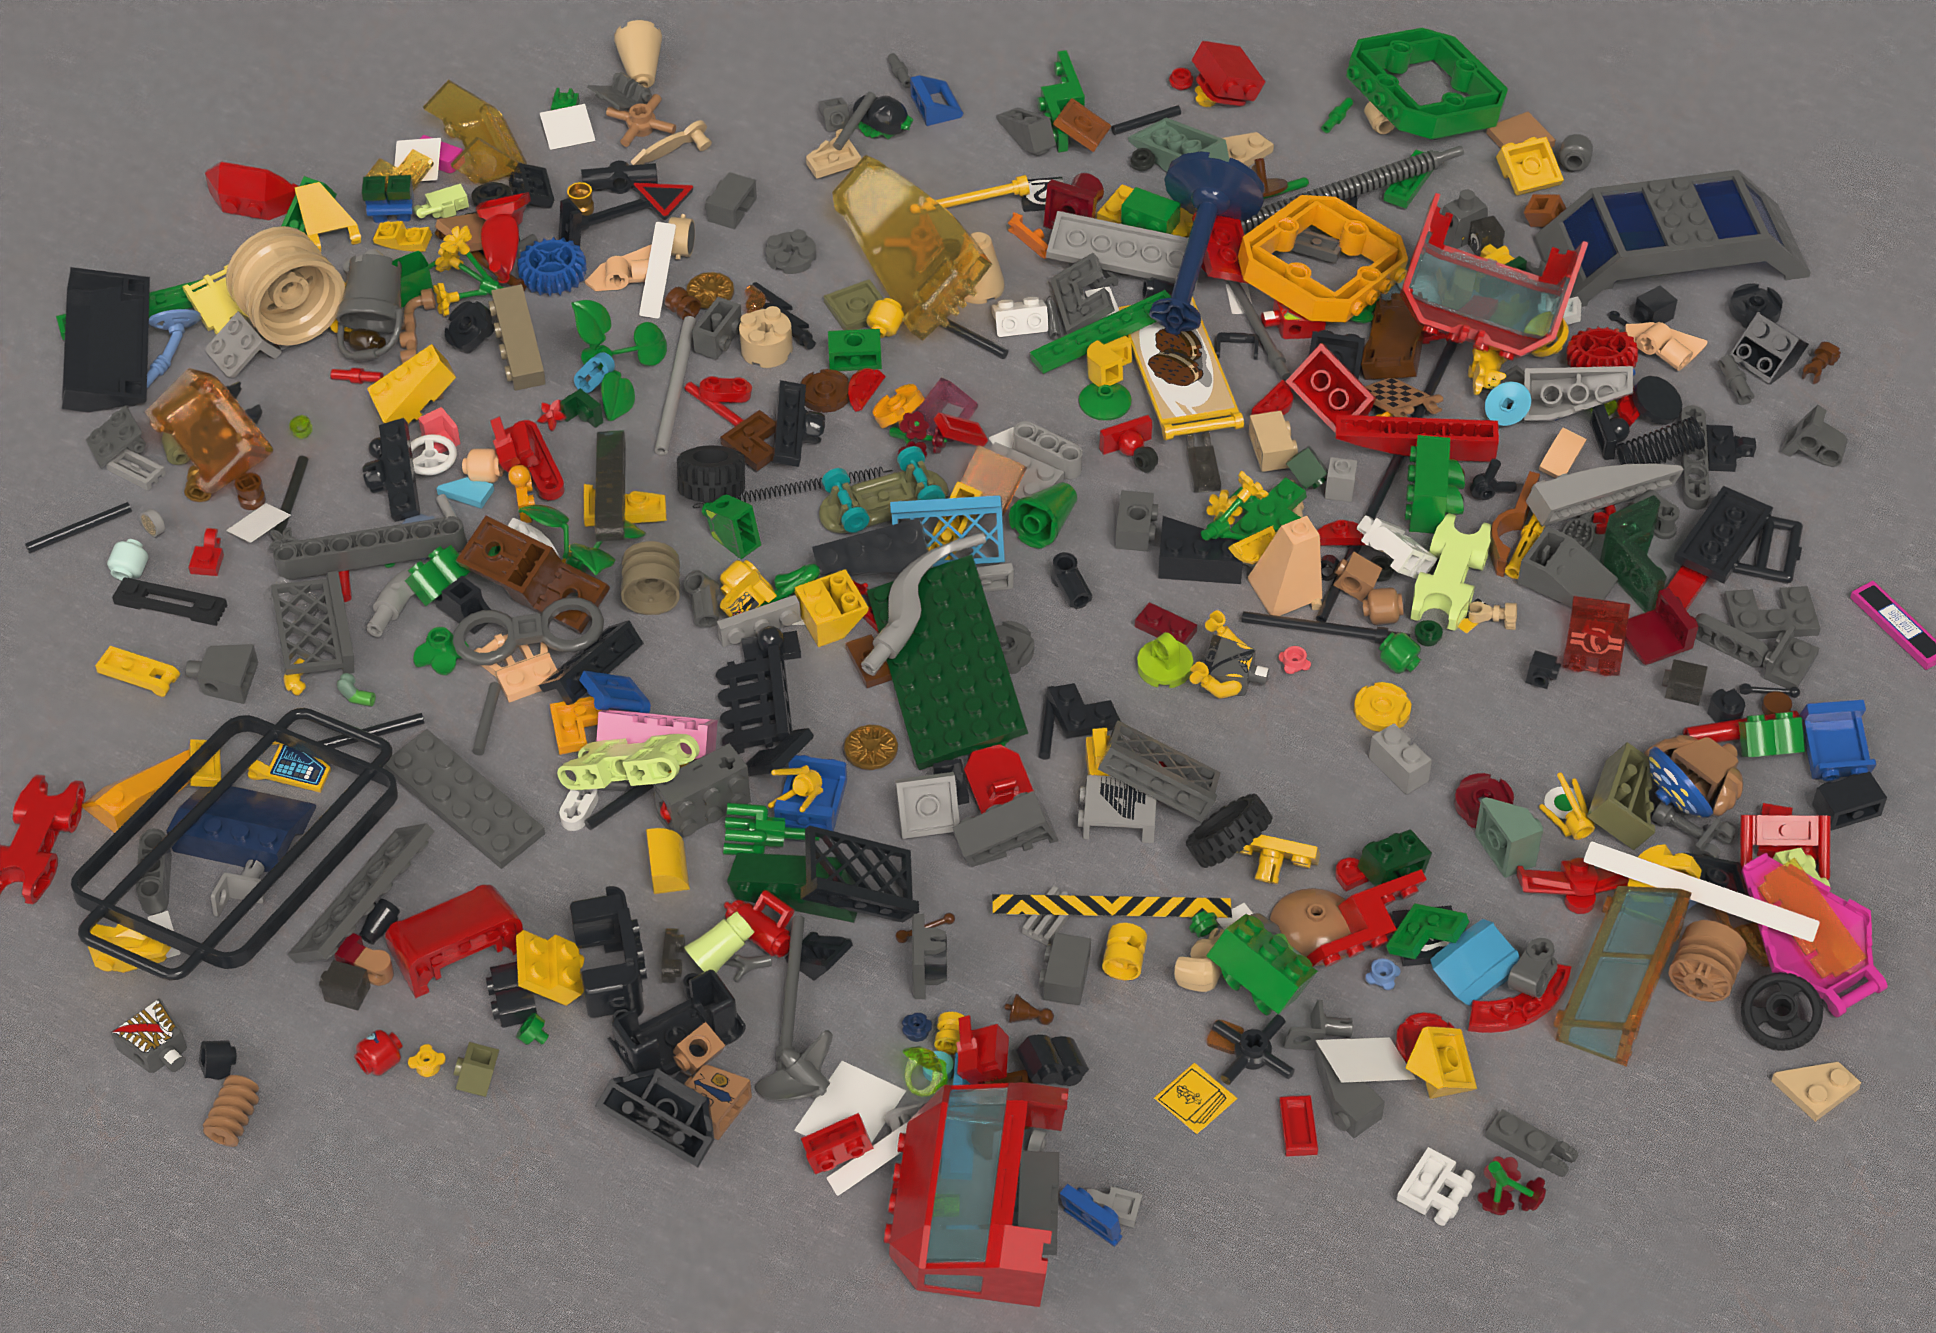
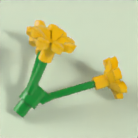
M467 225L461 229L459 226L454 227L451 230L453 235L444 237L443 240L445 242L440 244L441 248L438 251L441 257L436 259L435 269L439 272L449 271L451 267L457 270L461 269L478 280L480 286L478 290L458 294L457 291L451 293L445 291L443 283L434 285L433 290L437 294L436 301L439 304L437 311L439 315L443 314L444 317L449 315L450 303L459 302V299L473 296H486L487 294L492 296L491 290L505 288L498 285L499 282L489 276L471 254L470 248L466 244L472 238ZM459 251L462 255H466L481 275L463 264L464 262L459 259Z
M1240 471L1238 481L1243 489L1237 495L1229 498L1228 490H1221L1219 497L1215 494L1210 495L1209 502L1212 505L1207 506L1206 511L1208 515H1215L1214 521L1201 531L1202 538L1209 540L1221 537L1243 540L1249 537L1231 532L1230 525L1235 522L1234 516L1242 514V508L1239 507L1242 502L1245 503L1251 495L1261 500L1269 495L1268 492L1263 490L1259 482L1253 483L1249 476Z

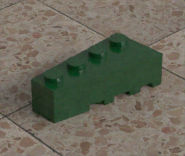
M755 853L736 854L727 879V883L736 900L756 903L762 892L767 890L793 908L794 911L852 923L855 922L858 912L801 899V887L806 885V856ZM825 856L835 870L842 866L836 857ZM818 862L816 864V877L827 879L829 874ZM845 868L839 873L846 884L852 885L855 883Z

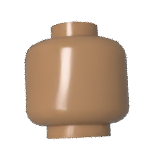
M1394 588L1370 590L1368 599L1363 600L1364 616H1370V621L1374 625L1396 623L1399 620V616L1404 615L1402 593L1397 594Z

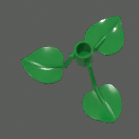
M580 300L571 303L575 313L578 333L586 344H590V347L585 348L581 354V360L584 365L600 352L607 353L612 357L613 355L638 350V359L645 366L657 365L664 359L667 352V341L657 325L651 322L640 323L634 331L636 346L611 351L605 345H600L606 340L605 333L611 329V318L607 309L600 303L592 300ZM601 363L597 368L602 370L604 366ZM614 370L613 372L606 373L601 384L602 400L607 420L613 421L633 407L635 391L631 381L627 378H621L619 371Z
M528 505L520 508L518 513L523 512L543 525L561 527L564 532V553L562 558L566 559L565 563L585 573L588 567L594 575H597L603 569L613 566L615 563L614 557L598 549L609 533L614 532L624 538H640L646 535L645 531L625 519L606 516L601 521L606 528L593 548L577 543L571 544L569 547V526L566 524L569 522V518L564 513L545 505Z

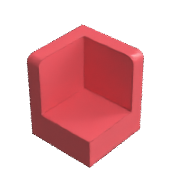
M442 407L418 418L422 436L430 434L441 435L450 439L455 446L461 444L457 425ZM434 442V448L438 453L448 450L443 444Z

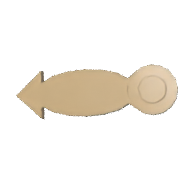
M702 120L696 121L683 132L672 134L653 144L648 149H643L631 163L633 165H640L654 161L674 151L683 143L693 141L697 144V148L700 151H704L712 144L711 140L704 135L707 125Z

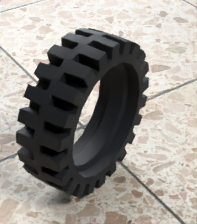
M1247 794L1245 797L1238 798L1237 801L1230 802L1227 807L1223 806L1219 809V812L1213 813L1208 820H1204L1201 826L1197 827L1193 831L1194 833L1189 835V839L1186 840V846L1202 868L1215 866L1217 863L1224 862L1226 858L1229 859L1234 856V853L1237 851L1238 853L1242 851L1244 846L1250 845L1254 838H1258L1262 834L1261 832L1268 828L1273 816L1257 794Z

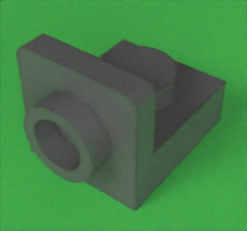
M840 97L819 101V111L824 116L826 130L830 132L844 129L850 120L848 106L844 99Z

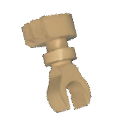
M1478 601L1469 604L1470 622L1481 623L1493 619V622H1499V619H1504L1505 629L1516 630L1517 603H1505V608H1500V605H1494V608Z

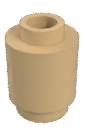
M1371 102L1365 106L1364 113L1374 131L1379 134H1387L1394 129L1395 126Z

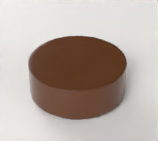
M1778 691L1766 694L1762 703V711L1765 715L1788 712L1792 708L1791 698L1785 693Z

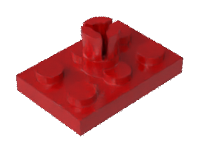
M1195 213V214L1193 215V217H1192V221H1193V222H1194L1196 213ZM1224 216L1216 217L1201 266L1208 277L1249 284L1243 280L1238 260L1244 236L1239 219Z

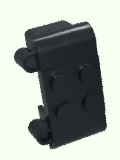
M607 886L605 888V896L576 900L570 904L576 946L579 949L604 945L605 954L624 951L626 962L581 972L587 1014L591 1018L613 1015L620 1009L630 1011L636 1008L639 1017L644 1011L642 980L647 979L638 920H631L630 909L627 907L624 891L616 886Z
M707 970L700 975L696 973L686 975L683 979L687 1001L639 1025L636 1008L630 1011L620 1009L613 1014L612 1028L615 1041L611 1037L607 1038V1040L630 1074L656 1068L669 1076L681 1071L682 1069L674 1060L676 1055L673 1051L678 1043L705 1022L725 1046L742 1036L746 1025L737 1013L735 998L714 970ZM696 1044L689 1046L690 1053L693 1056H704V1050L701 1046Z

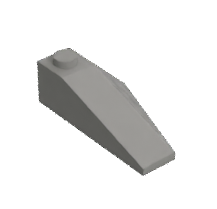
M1633 366L1525 368L1524 386L1531 395V406L1524 417V421H1553L1633 394Z

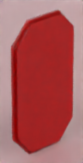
M1000 744L973 751L964 768L981 814L985 813L993 805H1003L1012 801L1020 793L1034 791L1019 754Z

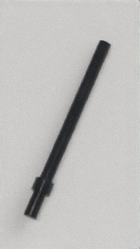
M1243 611L1242 622L1369 639L1375 640V643L1382 644L1392 632L1394 634L1399 633L1388 631L1389 628L1378 626L1377 629L1246 611Z

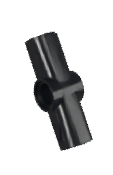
M618 160L605 168L581 169L582 182L589 184L592 190L610 189L614 193L623 194L628 192L634 183L658 184L656 163L629 165L625 161Z

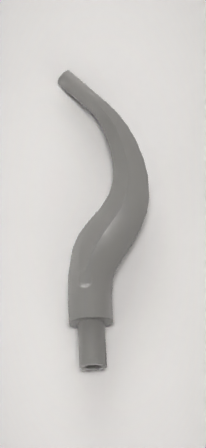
M445 494L439 495L436 500L444 516L457 517ZM410 568L398 573L379 594L373 605L375 613L367 625L369 634L380 637L389 621L396 620L409 598L415 594L405 582L411 575L408 572Z
M984 532L957 539L932 549L911 562L899 574L889 594L888 624L873 640L874 649L861 663L862 669L866 673L874 676L887 658L894 659L913 634L921 615L918 585L926 571L951 552L987 543Z

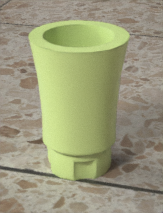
M735 912L726 920H721L704 935L684 946V948L704 972L714 970L717 973L746 944L744 941L748 940L754 933V930L738 912Z

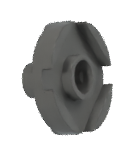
M796 229L793 232L772 235L767 239L765 249L766 261L774 270L777 267L783 269L785 274H797L808 270L811 267V262L816 260V245L810 237L806 236L804 230Z
M1003 621L1002 625L995 628L1000 644L1002 646L1007 645V643L1011 644V648H1002L1010 674H1016L1021 670V667L1031 661L1034 655V639H1032L1029 629L1024 625L1013 621Z

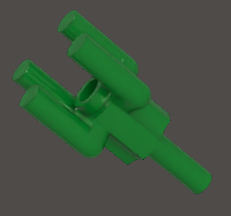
M727 803V815L754 816L755 819L725 817V828H728L725 830V841L753 843V845L724 843L723 854L736 855L737 853L764 854L765 846L783 847L784 839L805 840V828L785 827V818L768 817V808L764 805Z

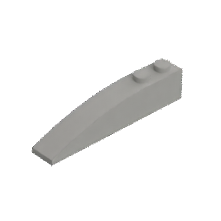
M1624 464L1588 469L1569 475L1565 473L1556 479L1542 480L1534 484L1526 503L1543 527L1636 498L1649 489L1659 491L1674 486L1684 469L1681 465Z

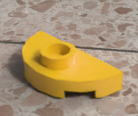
M1273 525L1231 545L1228 549L1242 562L1256 564L1276 535Z

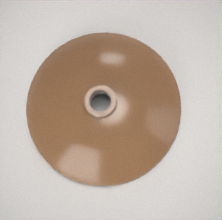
M1309 888L1292 892L1276 904L1270 920L1279 926L1281 934L1285 935L1290 945L1306 958L1321 945L1351 934L1338 907L1345 899L1328 890ZM1346 954L1341 956V959L1345 958L1348 955Z

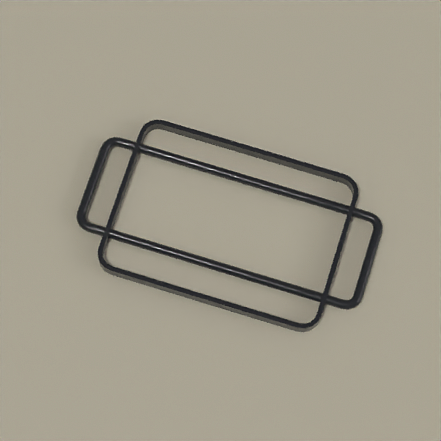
M308 708L290 710L276 724L250 715L231 718L76 871L71 879L74 899L80 907L91 912L78 928V936L81 942L169 981L185 978L202 961L223 969H234L245 965L253 959L395 804L398 799L396 779L391 772L383 768L392 757L393 748L391 744L382 737ZM296 720H309L378 748L381 752L369 763L292 732L287 728ZM241 732H253L263 736L104 900L82 891L83 887L231 737ZM275 741L359 775L203 943L115 906ZM370 780L388 788L241 948L232 952H222L214 949ZM104 917L190 955V957L181 966L168 968L91 934V930Z

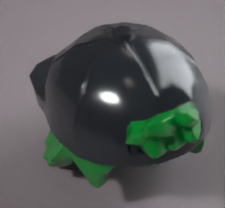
M863 95L855 102L853 114L866 95ZM885 95L876 97L858 125L866 137L871 136V138L884 135L889 140L895 134L910 130L909 127H911L914 119L908 115L906 108L901 102Z

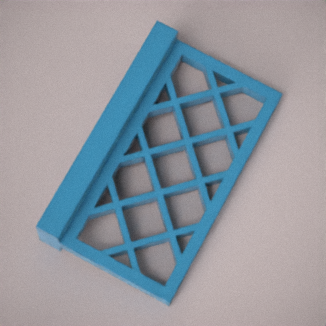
M1001 495L890 502L892 525L898 524V519L913 520L914 518H924L922 521L924 525L930 517H938L945 524L935 536L924 528V532L932 538L928 543L929 548L934 542L940 546L943 545L938 538L947 527L961 539L965 538L976 525L987 535L985 537L986 542L991 538L998 545L999 557L987 558L979 550L984 544L978 545L977 548L974 546L971 547L974 549L971 554L974 556L978 553L983 557L974 558L975 564L1005 563ZM985 514H996L997 525L988 533L978 522ZM965 515L973 523L961 535L950 524L957 516ZM969 515H979V516L974 520V519L971 518ZM952 516L948 522L942 517ZM996 531L998 533V541L992 536ZM952 552L950 553V555H951L955 560H956V559H959V558H958L957 556H955ZM946 555L933 566L936 567L953 560H945L948 557Z

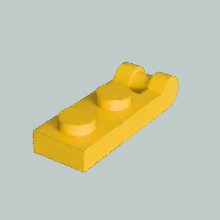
M109 646L95 665L97 673L152 690L153 693L160 697H164L168 693L171 682L174 683L180 676L179 670L174 666L113 646ZM156 675L162 676L160 679L155 678Z

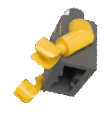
M1215 610L1205 622V628L1210 632L1217 631V635L1213 634L1204 663L1196 662L1190 668L1191 672H1193L1190 675V682L1193 684L1200 683L1199 692L1213 694L1219 699L1231 696H1244L1250 681L1266 684L1269 668L1255 665L1256 650L1240 640L1228 626H1223L1226 621L1225 616L1222 612Z

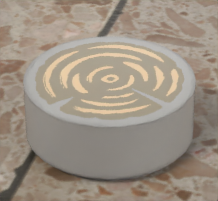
M148 509L141 513L142 525L152 537H156L165 531V523L156 510Z

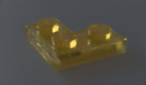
M412 149L398 168L379 158L366 176H386L388 184V176L411 175L414 191L432 168L434 162L431 158Z

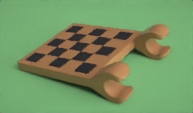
M1387 378L1365 386L1376 397L1374 405L1392 413L1395 417H1408L1407 414L1414 412L1413 407L1422 403L1432 414L1442 411V408H1439L1436 403L1442 402L1443 396L1439 394L1430 396L1396 378Z

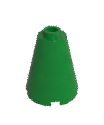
M1060 482L1016 501L1010 509L1009 522L1011 528H1016L1020 534L1018 538L1021 542L1038 549L1052 544L1077 502L1075 489L1067 483Z

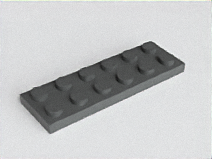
M428 729L424 730L393 754L384 765V769L391 772L396 780L500 869L504 868L545 835L544 827Z
M427 823L395 829L288 953L290 958L295 963L331 958L338 951L337 945L341 940L350 936L356 930V923L359 919L374 909L376 899L391 889L394 878L409 868L411 858L426 848L429 843L427 840L434 833V830Z

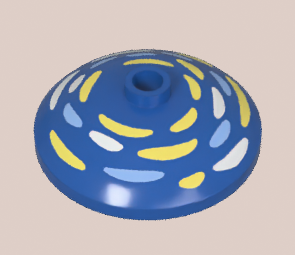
M1656 746L1651 748L1648 758L1650 774L1658 787V790L1655 792L1657 797L1666 806L1672 803L1686 814L1709 818L1713 814V810L1697 787L1662 750Z

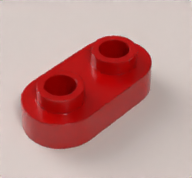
M710 376L703 379L699 387V395L703 399L713 402L742 403L748 401L752 393V385L740 377L733 379Z

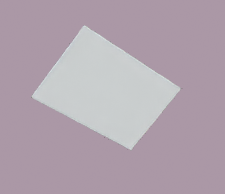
M1390 1037L1316 1040L1341 1083L1416 1079L1413 1073L1405 1068L1407 1064Z

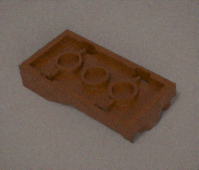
M1417 292L1416 296L1428 302V298H1422L1421 293ZM1391 293V300H1383L1380 294L1379 301L1376 302L1371 333L1364 347L1361 363L1365 380L1417 377L1425 332L1422 331V326L1417 325L1402 300L1400 293Z

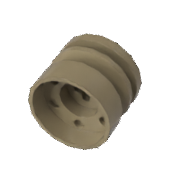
M647 541L634 544L624 552L622 556L621 597L622 602L627 608L640 614L659 615L670 611L677 605L680 599V560L674 548L665 543Z

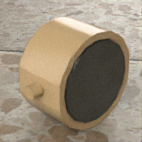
M681 214V218L671 217L668 223L676 225L671 255L676 256V260H680L681 256L690 257L695 241L694 220L686 218L685 214Z

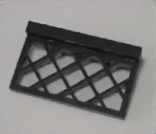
M814 826L805 828L806 885L801 887L802 900L901 923L914 916V914L919 913V901L913 900L911 850ZM815 837L821 838L829 849L822 853L815 844ZM839 844H847L854 853L849 860L838 847ZM866 849L871 850L880 861L873 865L863 852ZM830 852L842 864L837 870L825 857ZM891 855L901 858L902 869L900 871L889 860ZM856 858L867 870L863 876L859 874L851 863ZM818 862L829 874L827 879L816 877V864ZM881 864L892 876L888 882L885 881L877 870ZM844 868L855 881L854 884H846L839 875ZM871 875L880 889L878 891L872 890L864 879ZM896 881L902 889L903 897L897 896L889 885Z

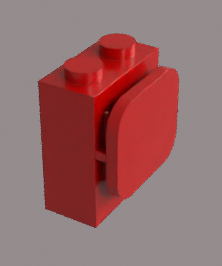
M1202 41L1192 58V62L1200 72L1196 82L1205 95L1216 103L1244 106L1247 100H1256L1265 84V80L1240 46Z

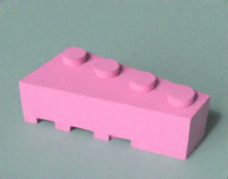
M611 709L601 710L598 714L597 741L626 738L627 743L632 744L646 742L651 736L687 734L692 736L699 745L700 752L693 760L695 761L715 751L718 720ZM686 743L680 744L684 753L692 754L689 745Z

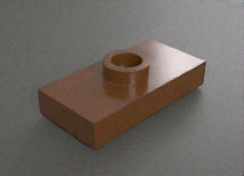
M872 634L845 642L846 650L866 688L892 680L886 661L874 676L869 675L862 669L861 663L874 649Z

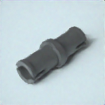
M1732 355L1723 356L1720 358L1722 361H1718V366L1726 377V385L1733 390L1740 405L1750 403L1751 399H1754V394L1746 382L1747 377L1745 373L1740 371Z

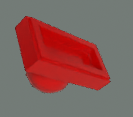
M1145 415L1100 430V451L1105 455L1120 450L1124 455L1133 456L1137 448L1144 446L1145 441L1152 439V419L1149 415Z

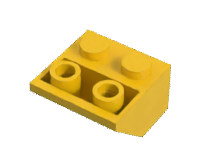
M846 569L794 587L795 595L800 603L801 618L818 647L845 638L869 611L866 602Z

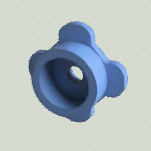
M1388 959L1374 960L1371 964V972L1366 974L1365 979L1367 983L1371 985L1376 984L1385 990L1393 989L1395 986L1394 980L1400 975V968Z

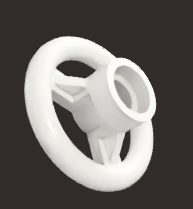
M430 434L411 441L412 453L422 444H425L426 448L423 450L422 455L413 459L416 474L429 476L442 473L449 469L456 460V446L450 439L444 436ZM434 442L446 446L449 450V455L438 453L434 448Z

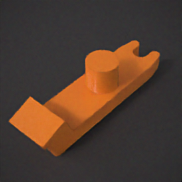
M1013 212V217L1008 222L1011 225L1008 231L1017 236L1040 257L1046 259L1048 245L1042 240L1044 239L1043 231L1038 228L1032 232L1023 224V215Z

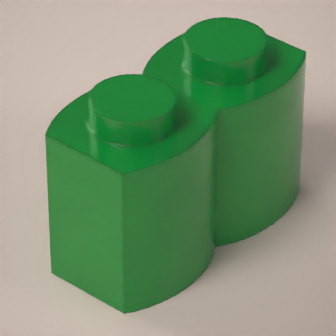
M452 545L446 549L439 546L428 555L431 559L426 564L419 561L408 570L411 575L405 582L425 606L433 602L442 594L441 591L459 577H465L471 572L456 562L459 554Z
M1793 712L1775 713V719L1766 720L1765 714L1747 716V721L1739 722L1742 757L1805 752L1802 717H1793Z

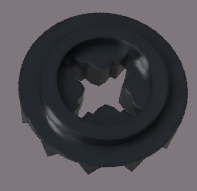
M488 182L476 187L471 197L474 205L477 206L485 201L510 196L512 193L510 187L503 183Z

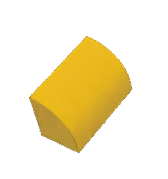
M646 829L654 894L690 890L683 838L677 832L669 829Z

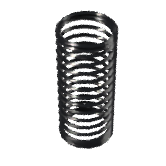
M1691 416L1684 419L1683 422L1678 421L1677 424L1672 423L1671 426L1662 427L1660 431L1655 430L1654 433L1649 432V435L1644 434L1643 437L1638 436L1637 439L1633 438L1632 441L1627 440L1626 444L1623 442L1617 444L1616 451L1621 465L1626 464V462L1627 464H1639V462L1640 464H1655V462L1661 464V460L1666 463L1667 459L1672 461V456L1677 459L1678 454L1683 457L1684 452L1689 454V449L1691 452H1695V448L1697 450L1704 449L1705 440L1699 423ZM1673 426H1676V428H1677V434H1676L1675 430L1673 429ZM1662 430L1665 431L1666 439H1665L1664 435L1662 434ZM1656 432L1659 433V435H1660V440H1659V438L1656 436ZM1686 432H1687V434H1688V436H1689V439H1690V441H1691L1692 447H1691V445H1690V443H1689V441H1688ZM1651 434L1654 436L1655 444L1651 439ZM1645 436L1648 438L1649 445L1645 441ZM1681 436H1682V438H1683V440H1684L1686 449H1685V447H1684V445H1683ZM1675 437H1676L1677 442H1678V444H1679L1680 450H1679V448H1678V446H1677ZM1639 439L1643 441V447L1640 444ZM1634 441H1636L1638 450L1634 445ZM1670 441H1671V443H1672V445H1673L1675 454H1674V452H1673V450H1672ZM1628 443L1631 444L1632 452L1628 447ZM1647 449H1648L1649 454H1650V456H1651L1652 462H1651L1650 457H1649V455H1648Z

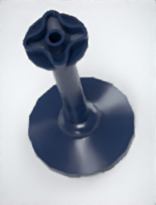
M1200 151L1183 154L1171 161L1164 178L1166 191L1174 201L1181 203V207L1190 214L1194 215L1196 213L1171 297L1155 301L1149 312V316L1164 326L1170 334L1178 335L1181 331H1192L1200 327L1201 314L1190 303L1216 217L1224 216L1246 221L1258 214L1264 203L1263 193L1265 189L1261 179L1255 171L1231 157L1229 162L1217 158H1209L1210 152Z

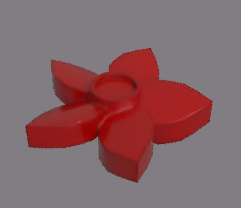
M558 399L551 405L541 403V409L545 414L537 422H548V427L551 431H554L556 427V420L563 421L567 418L564 413L560 412L561 400Z

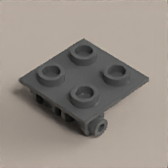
M617 72L613 75L614 82L612 86H587V88L596 93V97L612 103L611 106L621 111H625L626 108H631L635 104H647L652 98L648 88L623 72Z
M126 405L113 413L108 421L92 431L90 436L85 439L101 468L126 447L133 452L141 453L146 446L144 439L141 437L143 433Z

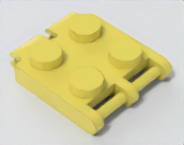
M228 265L224 266V270L211 276L208 274L203 276V280L190 286L188 284L182 286L194 309L201 313V320L207 330L213 329L216 335L237 311L248 317L230 297L226 286V277L213 282V280L227 273ZM202 285H207L206 287L200 290H197L195 292L192 291Z

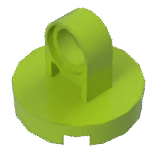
M1165 632L1153 641L1146 643L1139 650L1137 657L1138 674L1143 681L1153 687H1159V684L1169 685V688H1175L1184 684L1192 674L1190 670L1194 662L1192 652L1186 645Z

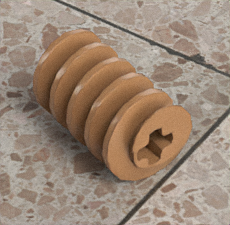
M230 1075L226 1077L223 1083L224 1086L219 1091V1097L215 1099L214 1107L210 1109L208 1118L203 1124V1132L208 1138L218 1144L235 1147L239 1143L238 1137L243 1135L244 1129L242 1126L248 1124V1116L253 1114V1106L258 1104L259 1097L255 1093L259 1091V1087L255 1082L246 1077Z

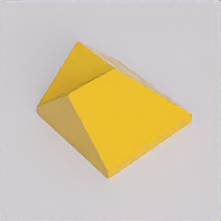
M1442 1027L1423 1028L1405 1068L1425 1080L1429 1098L1433 1099L1477 1089L1462 1030Z

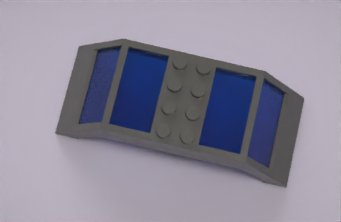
M1739 170L1591 188L1534 237L1540 256L1545 264L1552 247L1560 249L1559 254L1566 255L1567 250L1575 251L1583 241L1588 243L1570 298L1579 297L1582 303L1581 307L1587 306L1589 300L1616 280L1762 261L1768 262L1782 272L1785 280L1808 278L1811 273L1778 204Z

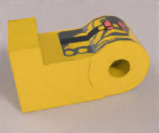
M754 569L723 598L720 608L729 617L755 609L765 601L769 603L777 595L772 585Z

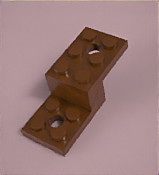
M486 515L456 560L460 566L504 587L515 602L540 614L554 601L566 598L570 593L574 592L578 593V597L591 601L599 607L610 590L607 583L562 562L552 547ZM501 546V550L497 555L488 556L492 547ZM567 610L560 612L552 620L581 634L591 617L579 610Z

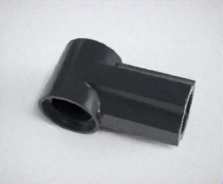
M1068 552L1059 553L1053 559L1052 583L1060 588L1070 607L1075 609L1083 608L1088 602L1092 601V593L1077 568V558Z

